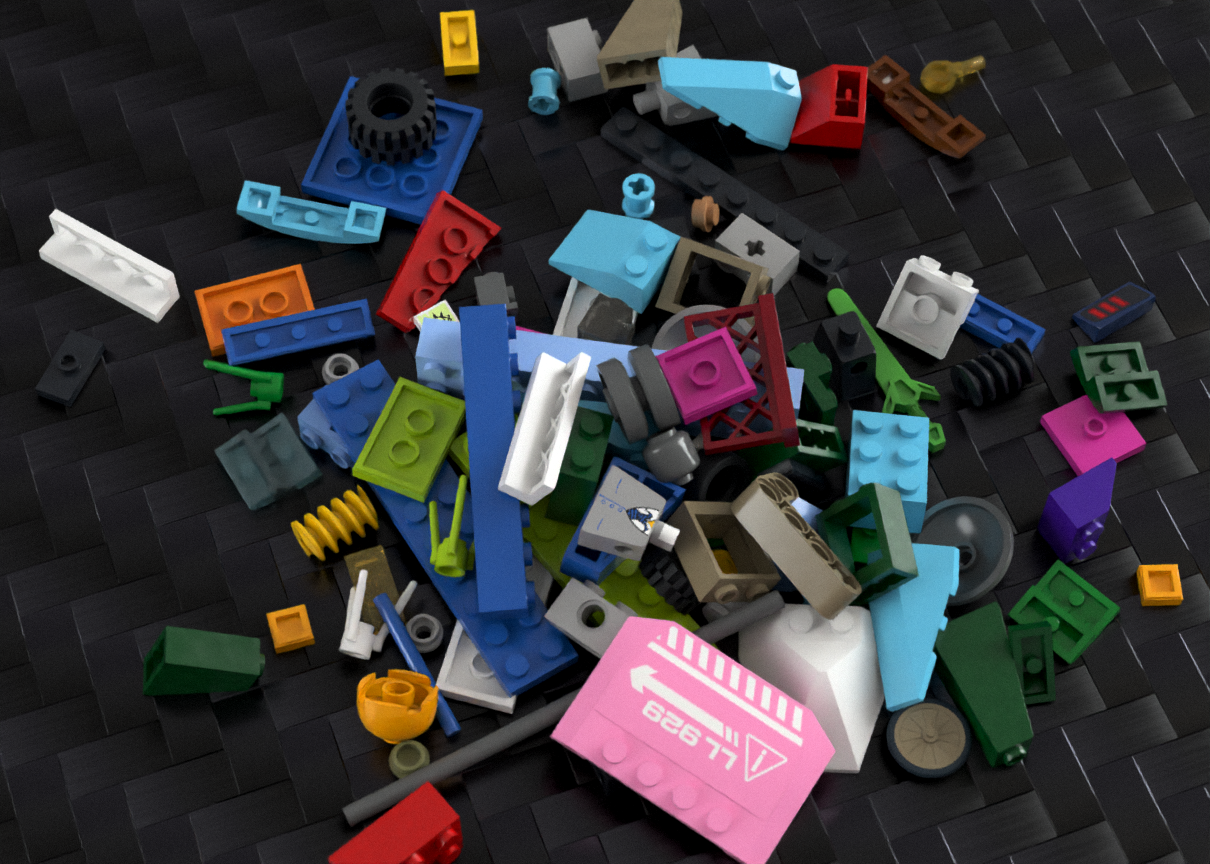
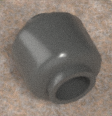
M671 427L664 431L660 430L646 438L647 445L642 450V456L650 473L659 482H671L681 486L693 479L691 472L700 464V458L687 432L683 430L676 431L675 427Z

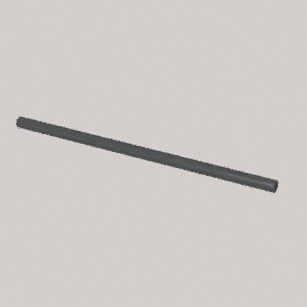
M774 590L691 633L712 645L785 608V604L780 593ZM582 688L342 808L350 826L352 827L401 802L427 781L433 786L561 721Z

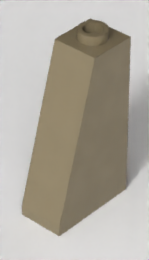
M679 0L633 1L597 56V63L605 89L661 81L658 60L661 57L676 58L682 19V9Z

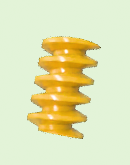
M357 485L358 495L351 490L344 492L345 504L338 498L331 499L332 512L324 505H321L317 508L318 519L311 513L305 514L303 518L305 527L298 521L291 522L292 530L308 557L314 554L321 561L326 560L324 547L326 546L333 552L338 553L337 540L340 538L349 546L352 545L350 534L352 531H355L364 538L366 536L364 524L366 523L375 530L379 529L376 511L359 485Z

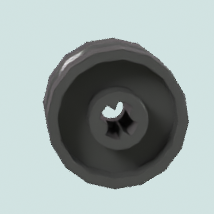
M648 344L628 352L627 360L632 373L630 378L622 362L616 358H611L596 365L608 408L629 445L648 437L649 426L644 414L645 411L648 412L653 424L661 431L681 424L667 381Z

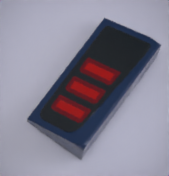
M1128 282L1074 313L1072 318L1095 344L1151 311L1156 296L1152 292L1132 282Z

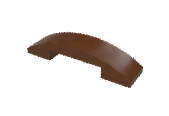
M884 55L868 67L867 88L895 120L927 145L944 154L961 158L985 140L986 135L963 116L959 115L955 119L951 118L909 84L910 74L887 55Z

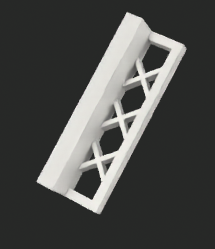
M57 209L49 216L54 234L39 250L41 259L157 323L180 297L173 272Z
M544 352L535 359L498 490L533 506L555 489L591 360L589 355L580 352L567 364Z

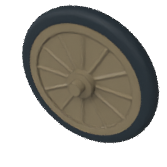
M924 698L922 702L896 710L887 727V744L895 761L906 771L924 778H940L952 774L965 763L972 747V734L967 720L958 709L939 699Z

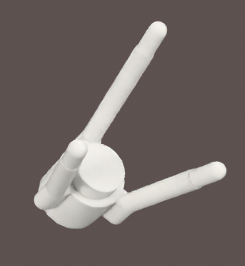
M363 569L360 571L357 587H352L350 590L345 631L339 651L356 658L368 660L372 651L381 652L389 629L384 623L376 636L373 634L374 626L359 621L368 575L367 570ZM416 581L409 583L394 606L399 615L417 587Z

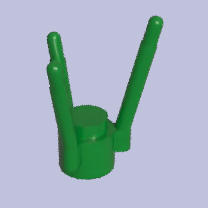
M204 360L203 364L207 369L252 379L250 395L258 399V401L215 408L213 410L214 415L257 409L271 410L272 402L281 403L284 388L283 373L260 372L239 366H229V364L219 361Z

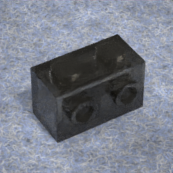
M599 293L577 327V338L634 346L632 345V337L636 326L632 324L633 308L618 298H609Z

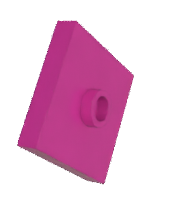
M726 327L655 356L685 425L757 395L756 386Z
M1087 394L1042 415L1040 420L1041 425L1077 476L1082 475L1110 458H1113L1118 463L1143 451L1147 444L1124 412L1100 414Z

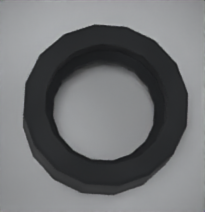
M704 448L700 449L697 452L700 464L691 472L693 479L679 486L686 489L681 504L684 501L733 502L749 486L750 469L747 461L732 451L706 455ZM722 469V474L719 483L717 484L714 491L706 498V493L709 484L713 480L714 476Z

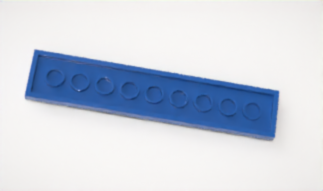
M379 359L312 393L313 399L332 425V430L338 434L346 446L348 454L354 463H356L396 385ZM446 459L424 503L367 481L454 616L480 652L481 657L494 673L495 678L506 695L510 698L515 695L518 696L578 662L579 655L565 634L552 626L544 617L548 609L536 591V605H528L529 617L481 621L478 605L476 559L473 570H466L465 575L462 577H449L438 574L434 570V565L430 564L432 547L429 503L431 501H436L440 544H442L444 538L450 537L460 481ZM466 489L459 539L467 543L466 548L469 550L474 540L472 498Z

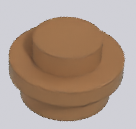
M711 196L695 199L691 215L693 227L700 228L702 232H710L712 226L718 224L719 205L714 204Z

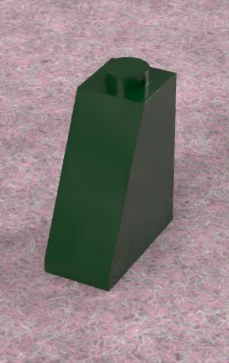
M796 419L800 446L785 448L784 442L740 449L735 454L747 461L750 469L749 485L757 478V473L787 458H791L823 473L849 461L838 427Z
M166 626L144 658L143 695L247 691L255 680L262 676L265 667V656L260 654V638Z

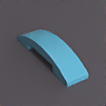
M246 180L236 209L238 215L284 234L309 240L343 244L379 241L386 215V208L351 201L348 209L282 196L280 195V187Z

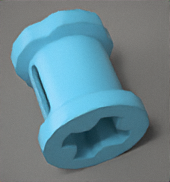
M550 68L536 69L530 77L533 93L528 98V107L531 111L540 115L553 114L559 109L557 88L561 85V75Z
M637 173L628 176L623 182L622 190L625 198L623 199L622 209L627 217L636 219L647 218L654 210V202L651 199L655 191L654 181L645 174Z

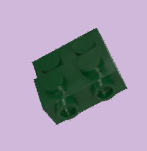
M813 342L797 344L786 353L785 361L786 367L804 369L798 419L834 426L838 402L833 391L828 388L832 373L831 362L825 353L818 351Z

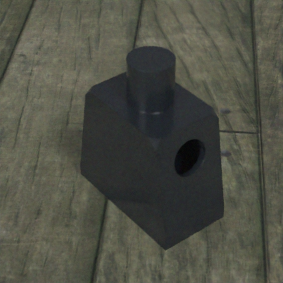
M850 311L822 321L819 324L813 343L820 353L827 355L831 362L832 373L830 375V382L840 402L875 390L877 354L857 313Z

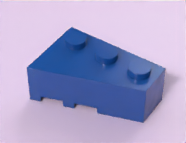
M614 456L563 556L560 572L582 583L588 579L599 586L626 559L577 544L580 530L612 465L618 467L666 500L664 511L659 520L662 522L667 520L681 505L686 489L671 482L661 483L652 473Z

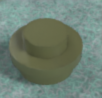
M407 740L400 742L392 749L389 755L390 769L400 779L430 764L428 750L417 741Z

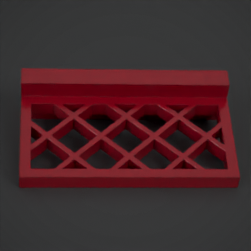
M773 293L759 295V303L684 316L687 342L698 338L695 336L694 327L711 325L718 330L726 327L731 338L740 342L736 347L740 356L747 347L760 354L761 358L753 368H746L752 380L764 386L767 390L757 403L749 398L740 402L751 409L741 423L726 415L732 406L710 414L713 417L709 421L708 416L700 419L706 455L784 442L785 448L800 446ZM754 317L755 325L746 336L731 328L738 319ZM756 336L758 337V343L753 341ZM762 369L764 372V377L758 374ZM768 402H769L770 411H769L768 409L764 408L765 405H766ZM760 414L772 421L773 431L755 433L748 426ZM719 421L735 429L728 439L711 441L710 432Z

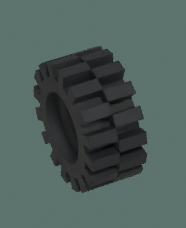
M657 546L638 564L639 569L642 571L641 574L648 579L649 585L657 590L656 593L660 597L662 596L666 603L670 606L673 605L677 612H681L682 615L686 616L701 603L692 588L675 549L669 552Z

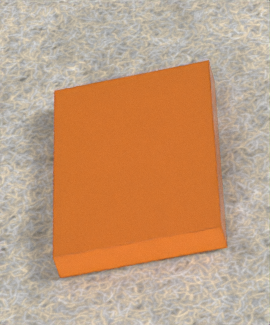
M301 264L194 291L212 357L226 354L221 334L222 329L315 310Z

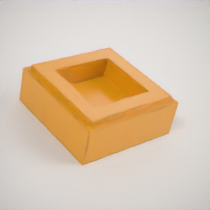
M1178 564L1138 566L1136 572L1142 606L1181 605L1183 595Z
M305 604L266 614L276 654L315 644Z

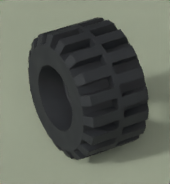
M388 68L381 69V73L377 74L372 71L366 74L367 79H358L355 82V88H350L345 108L349 137L355 150L360 149L361 156L364 158L371 156L372 162L378 164L381 161H387V165H395L396 161H402V164L410 162L411 157L416 159L421 157L423 149H430L432 139H435L437 135L436 106L432 89H428V83L424 79L418 80L416 73L409 72L405 74L404 69L396 68L395 71H389ZM399 113L405 115L395 120H383L379 118L385 114Z

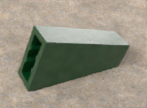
M995 601L947 622L945 631H938L932 650L937 656L933 667L957 709L967 720L971 733L992 768L1003 763L1007 766H1012L1022 761L1028 755L1027 752L1034 737L1001 609Z

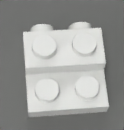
M921 255L919 260L912 258L906 261L876 327L939 359H943L959 326L964 323L979 290L971 287L974 281L968 276L958 272H953L952 276L939 270L941 266L939 262Z

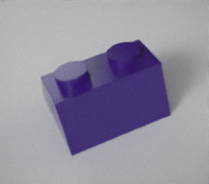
M1113 458L1067 482L1048 495L1037 530L1064 564L1076 557L1078 560L1085 559L1097 548L1096 543L1100 534L1104 531L1103 525L1110 510L1117 466Z

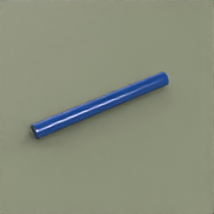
M382 593L373 599V602L410 670L431 678V687L434 688L436 682L388 594ZM439 691L435 715L446 736L452 737L462 729L444 696Z

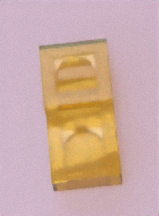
M382 545L344 556L355 593L360 571L365 569L368 572L361 614L364 623L375 627L374 635L378 634L385 622L373 599L382 593H387L394 606L399 600ZM402 610L399 616L403 624L406 625L405 615Z

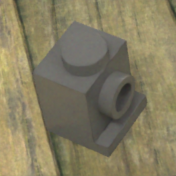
M490 272L483 276L474 277L477 306L506 304L507 316H515L516 326H519L518 304L515 300L513 286H506L504 274Z

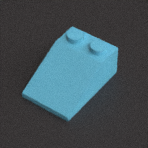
M587 210L551 256L549 265L642 314L664 284L680 237L651 221Z

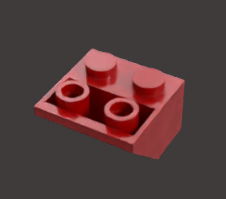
M832 64L798 81L802 100L791 133V143L861 149L865 126L868 67Z

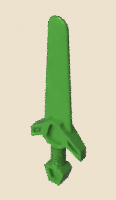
M838 288L829 291L827 300L835 314L838 316L850 311L856 312L876 350L875 379L886 395L882 413L893 414L894 411H899L902 413L907 412L909 416L927 417L918 401L919 399L940 401L941 396L935 387L912 380L845 291ZM929 420L928 450L934 453L944 448L946 440L941 424L931 423Z

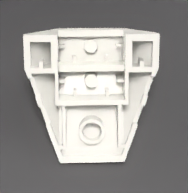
M785 604V608L739 630L738 659L740 665L811 710L833 745L835 753L823 772L859 773L885 698L870 611L861 606H847L834 620H829L820 615L812 605Z

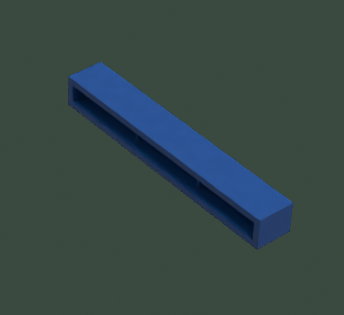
M506 304L459 307L479 614L481 621L529 617L528 605H536L534 581L526 580V566H533L531 542H524L523 528L530 527L529 504H521V500L498 490L516 428L515 414H520L522 407L520 390H513L512 377L519 376L518 353H510L509 340L517 339L515 316H507Z

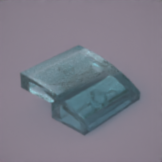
M280 413L252 434L244 429L215 450V453L251 510L273 503L322 475L321 470L283 413Z

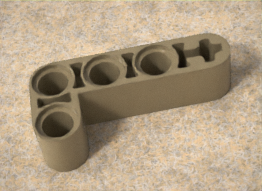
M778 472L758 476L730 504L733 514L812 607L824 618L834 620L861 594L862 588L859 582L793 507L792 503L799 497V493L793 483Z

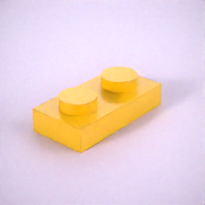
M474 10L440 13L445 75L479 73Z

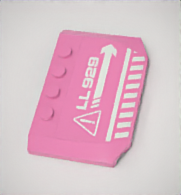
M633 616L628 617L550 736L584 760L587 759L675 817L742 864L766 863L835 753L833 745L811 710L676 622Z

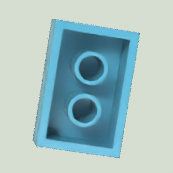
M853 410L848 439L847 456L849 461L847 462L845 498L856 493L861 486L873 482L899 491L909 533L921 534L927 505L929 418ZM873 513L868 514L849 526L876 529Z

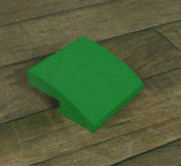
M1057 560L1037 585L1030 587L1008 613V617L1018 625L1048 621L1052 626L1053 652L1067 664L1071 665L1120 612V607L1060 560Z

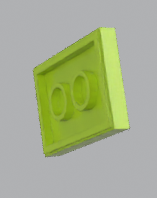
M399 377L352 469L353 476L424 503L450 451V447L466 419L465 401Z

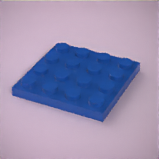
M350 76L301 183L302 193L349 206L351 201L384 207L386 208L387 216L422 224L436 194L444 190L451 195L483 120V111L434 98L437 135L435 139H432L430 149H423V155L418 159L411 157L409 163L402 164V161H396L395 165H387V161H381L380 164L374 163L371 156L364 158L360 155V149L355 150L349 137L345 103L348 100L350 88H355V82L360 79ZM399 113L385 114L379 118L383 120H395L405 115Z

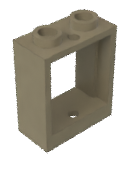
M680 237L655 307L674 314L688 308L679 303L697 253L751 272L739 306L755 304L759 295L766 294L771 277L766 276L769 268L688 238ZM754 317L743 318L752 328L754 327Z
M684 501L666 522V524L680 530L673 547L699 602H718L719 604L730 602L750 603L770 593L773 587L781 580L772 559L733 514L730 506L732 502ZM706 538L723 539L739 574L722 573Z

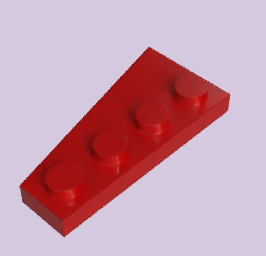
M444 190L438 192L376 315L405 333L412 331L416 326L413 322L414 316L436 304L444 291L458 279L461 272L479 255L487 242L501 230V227Z

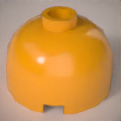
M388 670V677L376 679V672L371 673L361 679L357 687L358 714L368 731L388 743L399 744L400 742L416 738L428 730L436 714L439 688L437 685L434 688L431 687V678L414 671Z

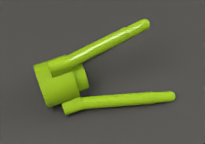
M461 475L450 537L444 538L442 544H440L436 501L429 503L432 547L430 564L434 565V570L443 576L462 577L465 575L466 570H473L474 540L468 550L466 548L467 543L459 539L468 481L466 475Z

